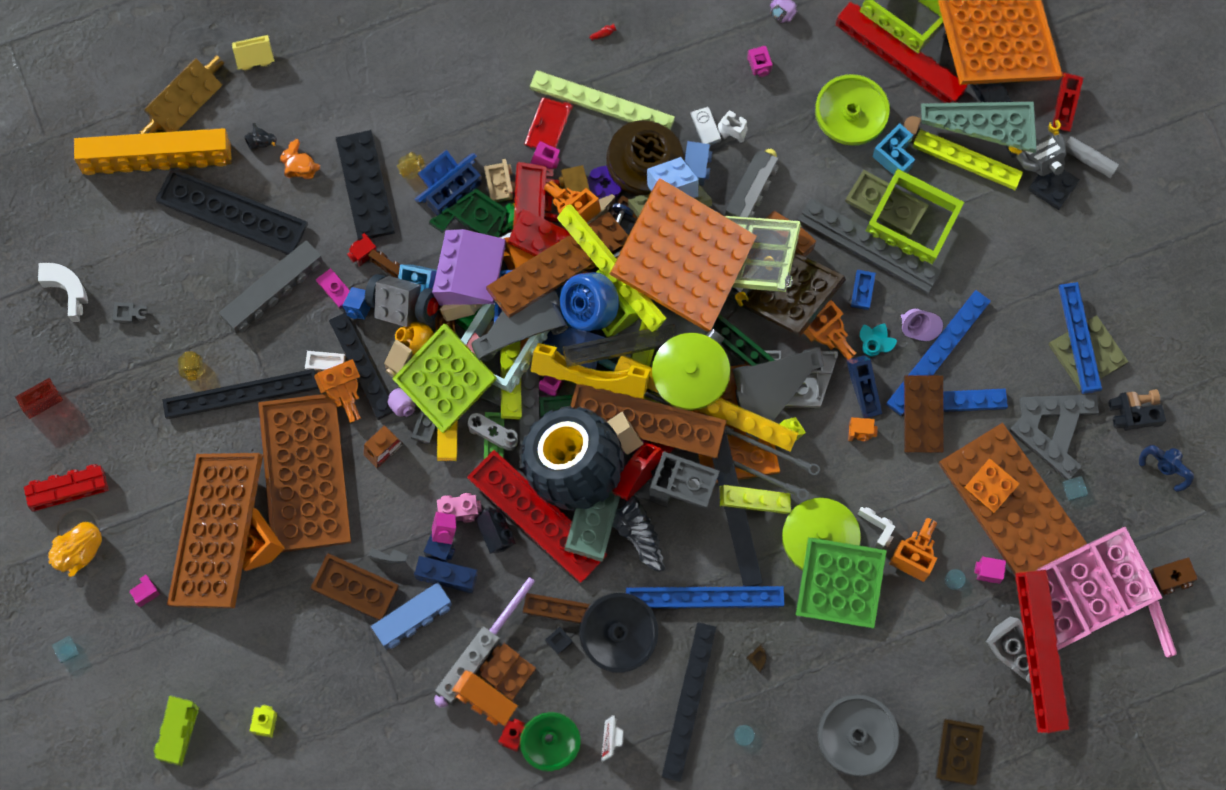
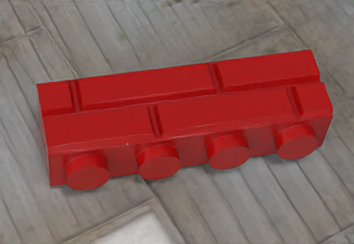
M92 464L82 471L74 469L68 471L67 475H51L48 477V480L41 482L40 480L30 481L29 485L24 486L28 508L34 512L107 492L109 488L102 466Z

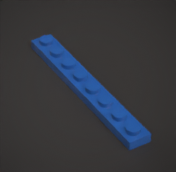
M975 290L909 375H934L991 300ZM904 381L886 403L888 407L900 416L904 413Z
M784 586L626 588L627 594L642 599L651 609L784 607Z

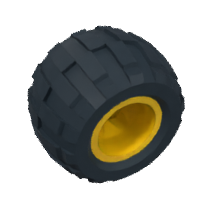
M566 406L554 412L552 410L547 412L538 422L535 421L529 428L530 432L528 436L524 437L522 444V467L529 485L547 503L566 510L575 511L577 508L585 510L592 508L599 501L603 502L609 497L612 489L618 486L620 473L623 472L624 465L622 446L616 432L604 418L582 407L576 409Z

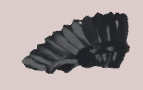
M633 495L621 509L616 510L612 526L619 531L621 536L628 538L634 544L641 562H644L655 571H664L665 564L662 562L664 557L661 555L662 550L659 547L660 540L657 538L658 534L654 531L655 526L651 524V518L643 510V505H640L639 500Z

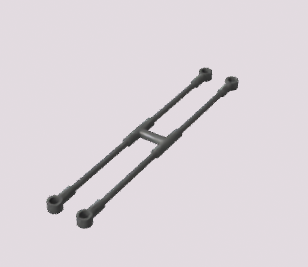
M646 391L645 396L662 404L672 406L663 398ZM725 426L724 431L730 436L733 435L793 462L796 466L809 471L811 475H817L820 472V467L817 464H810L799 458H793ZM733 460L734 466L784 488L785 491L796 495L800 500H806L809 496L806 489H799L788 483L785 484ZM812 466H816L818 468L817 473L811 472L810 469ZM800 491H805L807 496L801 498L799 496Z

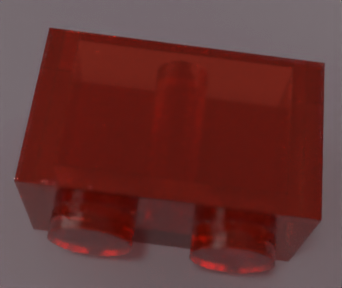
M50 378L15 396L22 411L29 419L63 401L61 394Z

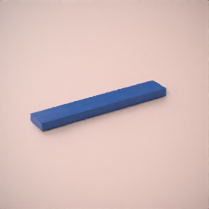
M1078 282L1061 284L1058 288L1082 394L1099 392L1102 390L1079 284Z

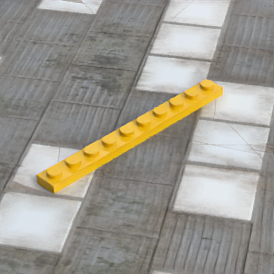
M621 355L614 371L630 369L631 365L650 369L648 389L658 393L652 377V367ZM721 398L712 405L698 410L709 416L727 420V424L790 452L799 434Z

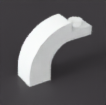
M39 263L38 282L42 287H59L68 292V317L72 322H80V315L83 314L82 304H88V299L78 277L70 269L62 265Z

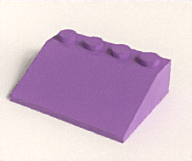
M464 229L446 230L432 291L439 306L494 304V299L488 293L486 287L499 279L506 240Z

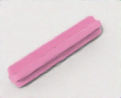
M1157 600L1149 604L1148 608L1166 657H1172L1177 652L1160 603Z

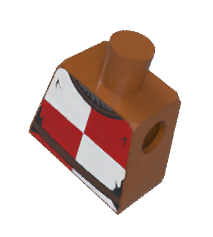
M383 426L364 444L363 455L378 468L404 443L390 429Z

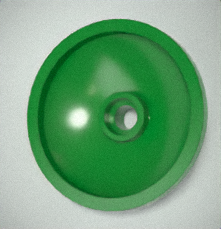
M556 712L543 713L531 719L524 727L520 738L521 751L526 761L533 767L543 771L559 770L570 764L576 757L581 744L580 733L576 724L566 715ZM548 734L552 735L550 739H546L545 736Z

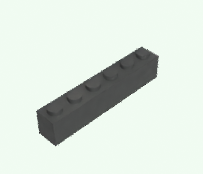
M307 240L304 241L219 312L221 318L236 334L245 331L254 319L257 320L262 317L266 309L274 307L278 303V299L283 295H288L296 284L304 282L307 275L312 271H317L323 263L321 255Z

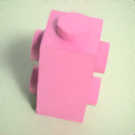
M464 493L460 497L454 498L450 495L442 496L441 499L437 500L438 512L454 514L456 521L473 522L478 517V512H482L480 500L477 501L476 495L471 493Z

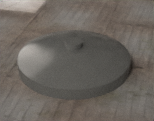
M850 695L835 701L825 711L819 723L818 743L824 758L836 770L850 776H868L880 771L892 760L898 747L899 731L894 716L884 704L869 696Z

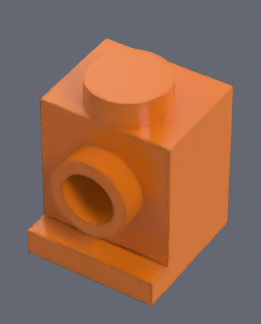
M851 417L848 441H852L853 438H857L859 441H868L872 437H877L878 428L874 425L875 419Z

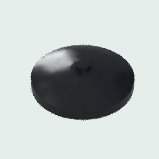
M627 593L606 594L596 599L586 609L579 628L580 643L588 659L599 668L615 673L632 671L643 665L655 650L658 641L657 620L651 608L642 599Z

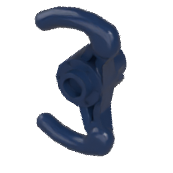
M1150 445L1141 452L1139 456L1140 466H1145L1147 456L1152 454L1159 461L1157 466L1163 474L1173 475L1176 473L1185 478L1184 482L1174 486L1176 492L1183 491L1192 484L1194 474L1182 464L1183 455L1178 449L1172 448L1165 452L1155 445Z

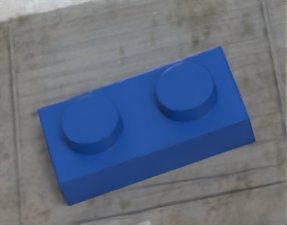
M863 270L856 271L850 307L870 309L876 273Z

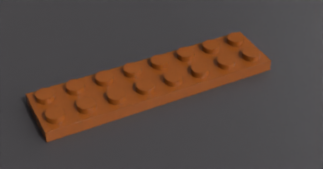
M609 212L588 224L612 254L623 248L628 234ZM569 235L487 285L486 290L507 317L510 318L565 284L571 277L583 273L596 264L576 240Z
M576 384L571 402V407L576 409L582 407L591 410L606 421L623 412L640 439L713 458L718 457L727 422L724 419L641 398H633L621 393H613L605 389H596L584 384Z

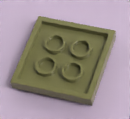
M1096 315L1089 319L1087 324L1099 377L1102 379L1125 366L1129 361ZM1067 332L1051 341L1048 345L1079 391H1081L1070 337Z

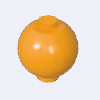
M413 322L408 327H400L396 331L395 340L397 339L412 350V358L434 335V332L424 323Z

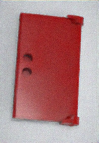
M542 98L524 145L537 148L540 141L557 148L573 105Z

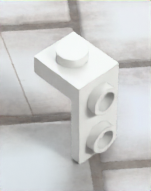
M861 507L857 515L884 530L875 547L878 549H883L884 545L888 547L894 538L891 536L895 528L892 525L893 523L887 518L878 517L872 509Z

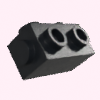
M490 507L484 509L482 514L476 518L490 554L504 552L516 544L501 508L493 509Z

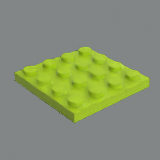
M443 324L392 379L442 433H445L498 378L477 358L447 324Z

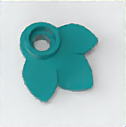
M886 324L877 325L873 329L867 325H863L861 328L862 349L867 356L874 357L880 352L887 353L895 347L897 340L887 337ZM868 346H874L875 350H870Z

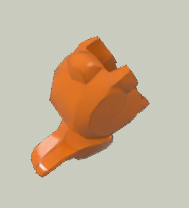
M298 139L291 141L289 149L285 150L280 157V162L285 164L284 175L287 178L303 177L304 179H312L315 172L320 170V165L316 164L306 153L298 154L297 151L300 145Z

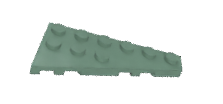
M1034 102L921 104L922 124L1036 153Z

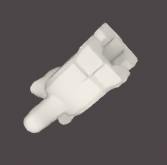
M728 111L718 124V129L723 139L731 135L742 143L748 130L746 126L747 121L742 117H739V121L736 120L735 113Z

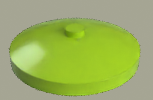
M843 75L832 79L821 89L815 105L816 119L822 131L832 140L845 145H861L878 137L887 124L890 111L887 96L882 88L871 79L860 75Z
M684 333L671 338L658 350L653 361L652 377L658 393L667 403L683 410H699L712 405L723 395L730 380V364L724 349L714 339L699 333Z
M813 498L800 503L790 512L784 523L782 541L789 559L795 566L803 570L808 537L860 546L861 533L855 516L843 504L832 499Z

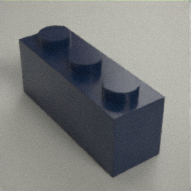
M419 556L414 576L416 580L432 584L438 582L440 586L473 594L478 574L475 569Z

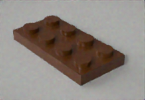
M904 375V452H944L943 376Z
M327 553L310 589L380 621L385 617L399 585Z

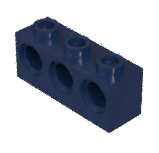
M467 163L426 196L427 205L437 216L440 215L442 211L447 208L449 209L457 201L477 189L482 184L481 175L470 163Z

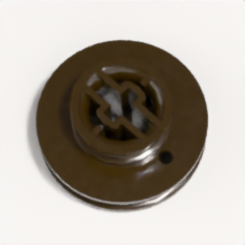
M638 120L625 124L614 134L607 150L606 166L609 175L621 189L636 196H645L652 192L647 186V169L680 157L684 161V154L680 141L670 129L654 121Z

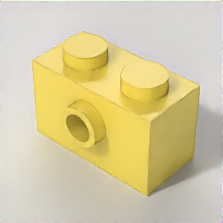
M268 35L232 43L238 69L249 70L256 65L267 66L274 62Z

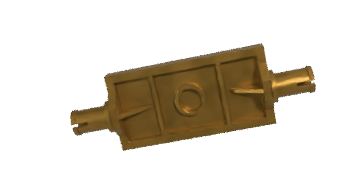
M216 55L206 66H203L195 58L144 109L151 119L139 134H146L147 132L156 133L161 129L165 132H176L222 86L214 77V73L225 64L223 60L219 61L221 58Z

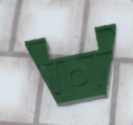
M475 189L457 201L455 205L445 209L437 217H433L429 221V225L444 233L453 219H456L474 232L499 238L507 209Z

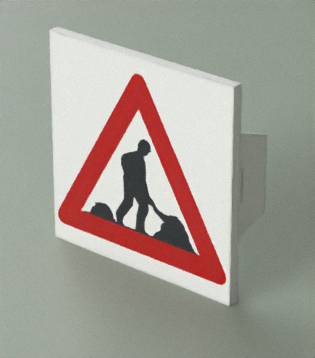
M615 716L605 721L602 761L607 760L613 755V750L616 746L622 745L623 730L615 727Z

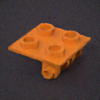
M989 458L964 488L995 513L1020 483Z

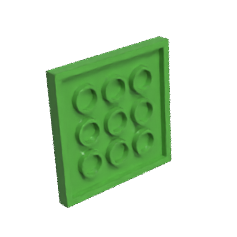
M808 537L796 615L874 628L887 550Z

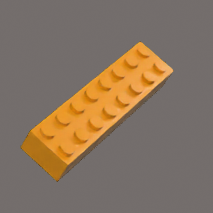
M225 128L74 138V160L82 174L94 175L101 172L112 174L116 171L130 173L133 170H169L170 168L177 167L187 169L193 166L205 168L208 165L222 167L231 164V142Z

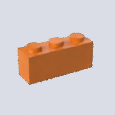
M467 670L464 671L452 689L457 694L456 698L465 704L469 702L473 705L471 707L473 711L480 715L484 713L488 716L486 720L495 726L497 724L505 726L518 706L473 672Z

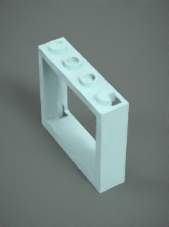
M495 300L494 304L482 305L461 339L465 344L468 343L475 332L479 337L482 336L494 316ZM549 331L529 337L505 378L503 379L495 375L498 379L493 385L511 393L515 386L519 384L523 373L528 370L537 344H542L543 340L547 339L546 335Z

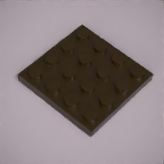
M785 251L782 252L775 262H783ZM795 252L786 292L752 289L747 295L748 301H742L743 308L801 337L846 279L844 275ZM773 268L772 272L767 271L760 280L778 281L781 268Z

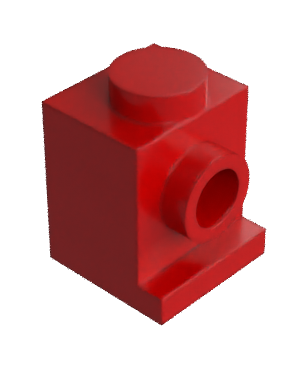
M364 233L362 234V240H357L351 245L347 256L352 263L356 262L361 266L369 260L368 255L372 249L376 252L377 249Z
M513 719V721L508 720L498 741L499 745L518 752L524 722ZM511 730H516L517 735L510 736L509 732Z

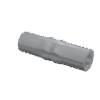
M1070 137L1066 143L1067 153L1110 178L1119 165L1073 137Z

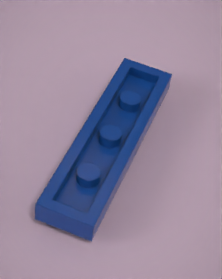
M1006 389L943 391V412L1007 409L1008 407Z

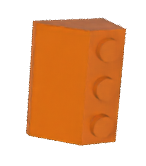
M253 508L242 567L244 571L271 563L285 549L256 508Z

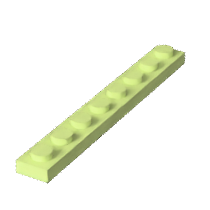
M537 70L530 85L531 90L627 122L649 120L660 123L671 130L675 116Z

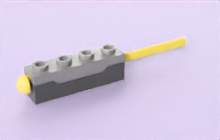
M758 149L726 209L725 216L754 217L755 212L753 210L755 206L759 207L763 196H761L763 190H768L771 183L769 179L771 175L775 176L779 168L777 165V154L773 149H766L765 151Z

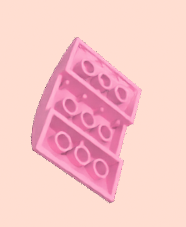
M1126 527L1105 535L1037 569L1047 570L1058 650L1162 598Z

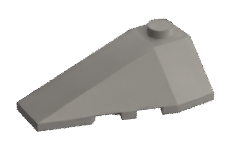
M1010 616L994 628L986 642L1000 661L1031 684L1023 625L1018 618Z

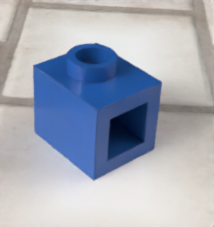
M354 287L350 289L342 305L347 315L352 319L359 318L365 320L371 308L365 302V290Z

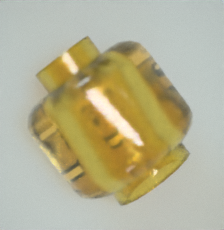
M410 152L399 158L397 168L403 178L407 177L411 180L419 176L418 172L424 168L423 165L426 163L421 154L417 156L416 153Z
M193 351L184 352L178 358L179 375L188 381L197 380L204 372L202 357Z

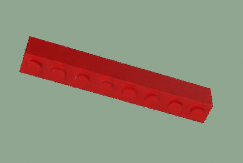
M850 1L837 16L835 24L837 27L942 102L957 103L964 95L967 84L960 85L959 78L954 76L948 68L940 66L932 57L926 56L921 51L919 53L915 52L860 12L861 7L859 5L853 4Z
M1047 570L1015 573L1038 733L1068 730L1069 717L1066 710V697L1063 689V676L1060 668V656L1058 654L1057 636L1054 626L1055 619L1052 612V598L1049 591Z

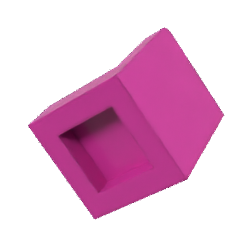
M545 375L543 381L540 380L539 390L551 396H558L564 380H558L555 377Z
M147 575L140 578L142 583L130 590L135 603L139 607L160 595Z

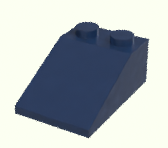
M568 326L567 330L557 335H553L550 330L544 344L557 347V351L568 360L580 366L596 370L606 338Z

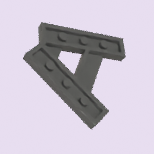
M1097 395L1021 397L1019 399L1021 418L1009 431L1064 479L1069 481L1081 468V465L1067 454L1078 417L1098 415ZM1059 416L1051 440L1037 427L1041 417Z

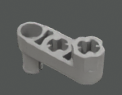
M474 413L469 417L468 428L471 434H477L508 451H512L517 447L518 438L514 430H507L479 413ZM476 421L480 422V425H479V426H478V425H477V427H474V426H473V422H474V423H476ZM489 429H497L496 433L498 435L495 436L494 434V437L490 436V431H488Z

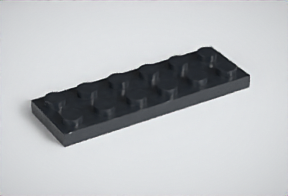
M372 130L335 137L358 240H362V234L364 233L369 239L394 234V226Z

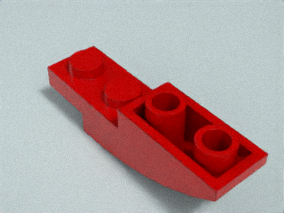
M645 442L629 460L623 472H621L620 482L616 488H613L612 493L625 500H629L652 477L651 471L659 464L663 452L670 453L674 447L655 442Z

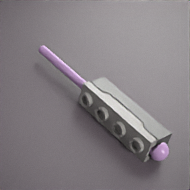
M529 577L490 630L484 626L481 628L436 688L435 704L438 707L444 708L448 706V703L453 706L457 701V694L452 689L464 671L467 670L476 675L484 662L492 654L493 650L500 643L499 637L496 636L497 632L535 583L532 578Z

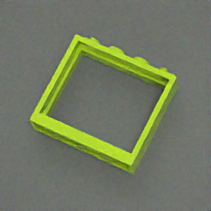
M864 0L860 9L861 13L917 53L944 27L938 0H918L940 16L923 35L880 6L875 0Z
M897 169L865 231L873 234L875 238L885 240L890 246L901 248L908 255L913 254L919 257L922 262L926 261L933 264L964 202ZM895 184L953 212L934 251L876 222Z

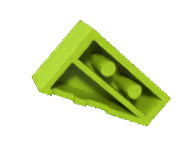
M169 696L164 721L160 729L159 743L157 742L154 749L157 760L182 766L199 711V707L193 701Z

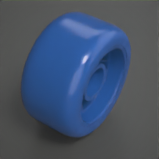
M595 272L583 273L571 277L564 284L560 295V307L563 317L573 328L579 331L600 330L609 326L616 318L619 309V296L615 285L605 275Z

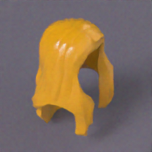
M82 522L64 535L54 538L48 555L49 564H52L56 570L63 572L69 570V577L75 576L76 572L90 563L101 545L102 535L98 527L91 522Z

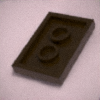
M949 719L943 720L935 779L976 786L984 726Z

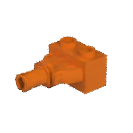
M553 181L545 185V191L555 198L553 203L557 207L559 214L565 206L571 204L585 222L588 223L601 212L599 198L587 188L582 192L572 191L570 188L561 189Z
M830 300L805 330L804 334L811 342L816 340L820 344L827 345L831 350L834 347L837 348L849 360L857 352L852 349L845 339L848 334L844 331V325L840 318L843 312Z
M353 359L314 375L321 394L326 392L336 402L337 407L342 405L350 423L361 419L354 403L355 400L359 399L357 395V379L360 375Z
M930 518L925 519L918 536V532L914 531L911 538L900 542L889 565L923 582L930 575L937 560L932 548L935 541L931 540L929 543L937 522L933 520L930 527H928L932 520Z

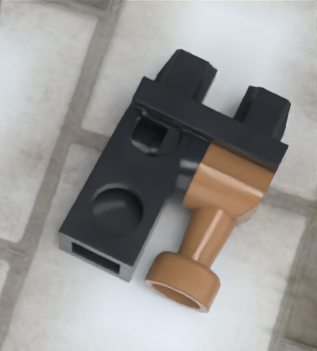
M1157 389L1150 390L1147 395H1138L1136 392H1124L1108 401L1110 411L1120 410L1121 414L1120 416L1113 417L1114 428H1124V431L1150 426L1160 427L1166 422L1163 406L1158 405L1160 404V394ZM1150 402L1151 405L1157 406L1142 408L1141 404Z

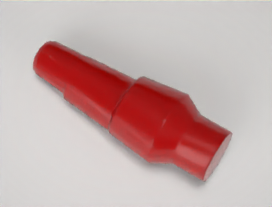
M606 25L600 31L590 35V39L594 40L611 35L612 32L617 31L615 25Z

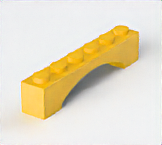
M538 343L533 351L531 372L538 375H547L558 380H568L579 385L584 384L596 389L609 390L617 394L622 393L633 398H643L647 391L650 369L631 365L630 369L622 371H598L580 366L568 360L554 346Z

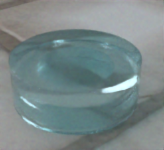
M958 569L950 570L945 576L946 585L953 590L960 589L966 580L964 573Z
M747 725L739 726L734 733L736 743L741 746L751 744L754 740L753 729Z

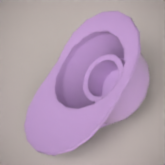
M911 309L905 314H901L902 332L907 337L930 341L938 337L942 332L943 322L934 313Z

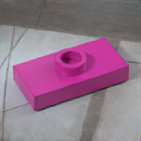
M330 268L318 277L316 281L338 308L341 309L350 290Z

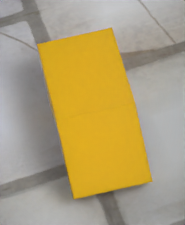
M458 420L445 433L438 429L437 461H457Z

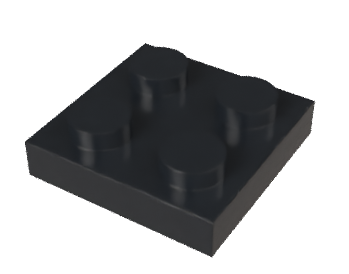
M1066 170L1060 175H1056L1054 172L1045 176L1038 174L1028 191L1060 210L1080 179Z

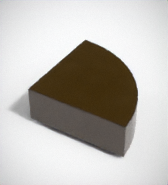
M759 645L746 657L759 673L763 670L766 663V653L762 645Z

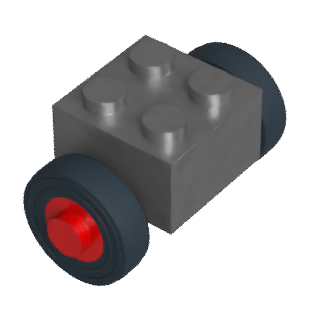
M376 274L371 277L366 286L365 302L367 306L375 309L374 318L408 327L411 323L417 321L424 323L433 322L440 310V306L432 293L433 289L426 288L421 292V285Z

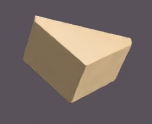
M623 412L607 421L616 432L622 449L627 455L643 445V442Z

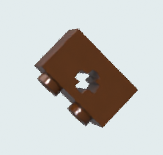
M1189 557L1153 568L1149 571L1159 592L1163 593L1164 596L1174 593V589L1179 587L1182 590L1193 586L1192 583L1198 579ZM1171 575H1172V577L1175 576V577H1176V580H1175V579L1172 580L1170 576H1171Z

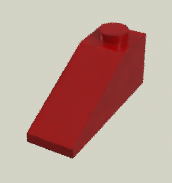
M1063 72L1052 124L1053 128H1057L1055 121L1058 120L1061 124L1060 130L1071 131L1084 77Z

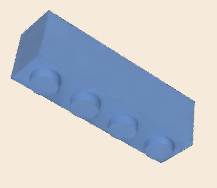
M437 582L372 625L371 628L384 648L387 649L389 647L392 649L400 643L399 640L406 636L408 638L417 632L416 629L423 625L425 627L433 622V618L438 614L441 616L447 613L452 604Z

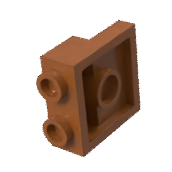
M504 643L502 646L497 645L491 654L494 656L491 661H485L481 666L480 671L482 673L480 677L513 701L534 673L536 667Z

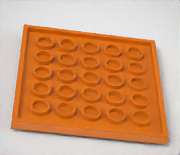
M938 0L960 85L1060 80L1063 76L1041 0Z
M659 178L609 274L709 332L757 236Z

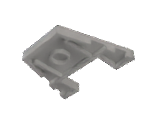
M764 350L775 360L781 359V351ZM821 351L824 366L820 367V370L811 371L784 408L821 407L838 356L837 351Z

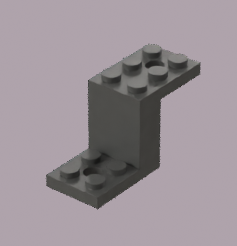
M663 452L659 464L651 471L652 477L634 496L664 507L668 506L670 498L673 497L706 509L719 471ZM624 453L623 469L634 454L630 453L627 455ZM691 479H697L700 486L698 488H691L688 482Z

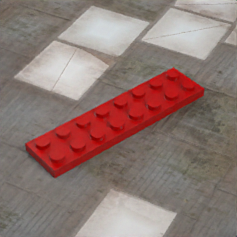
M495 450L467 476V479L498 508H501L503 513L580 584L601 563V561L564 550L572 521L555 505L553 506L540 498L528 481ZM607 553L604 554L603 560L607 557Z

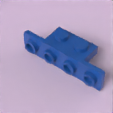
M445 150L417 173L428 189L416 197L415 201L426 202V196L467 163L472 165L475 162L473 159L477 155L475 153L470 154L457 164L450 153Z

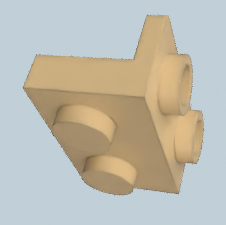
M502 159L501 164L484 166L490 198L495 202L512 200L515 184L514 181L510 182L509 176L512 175L511 164L507 165L506 159Z

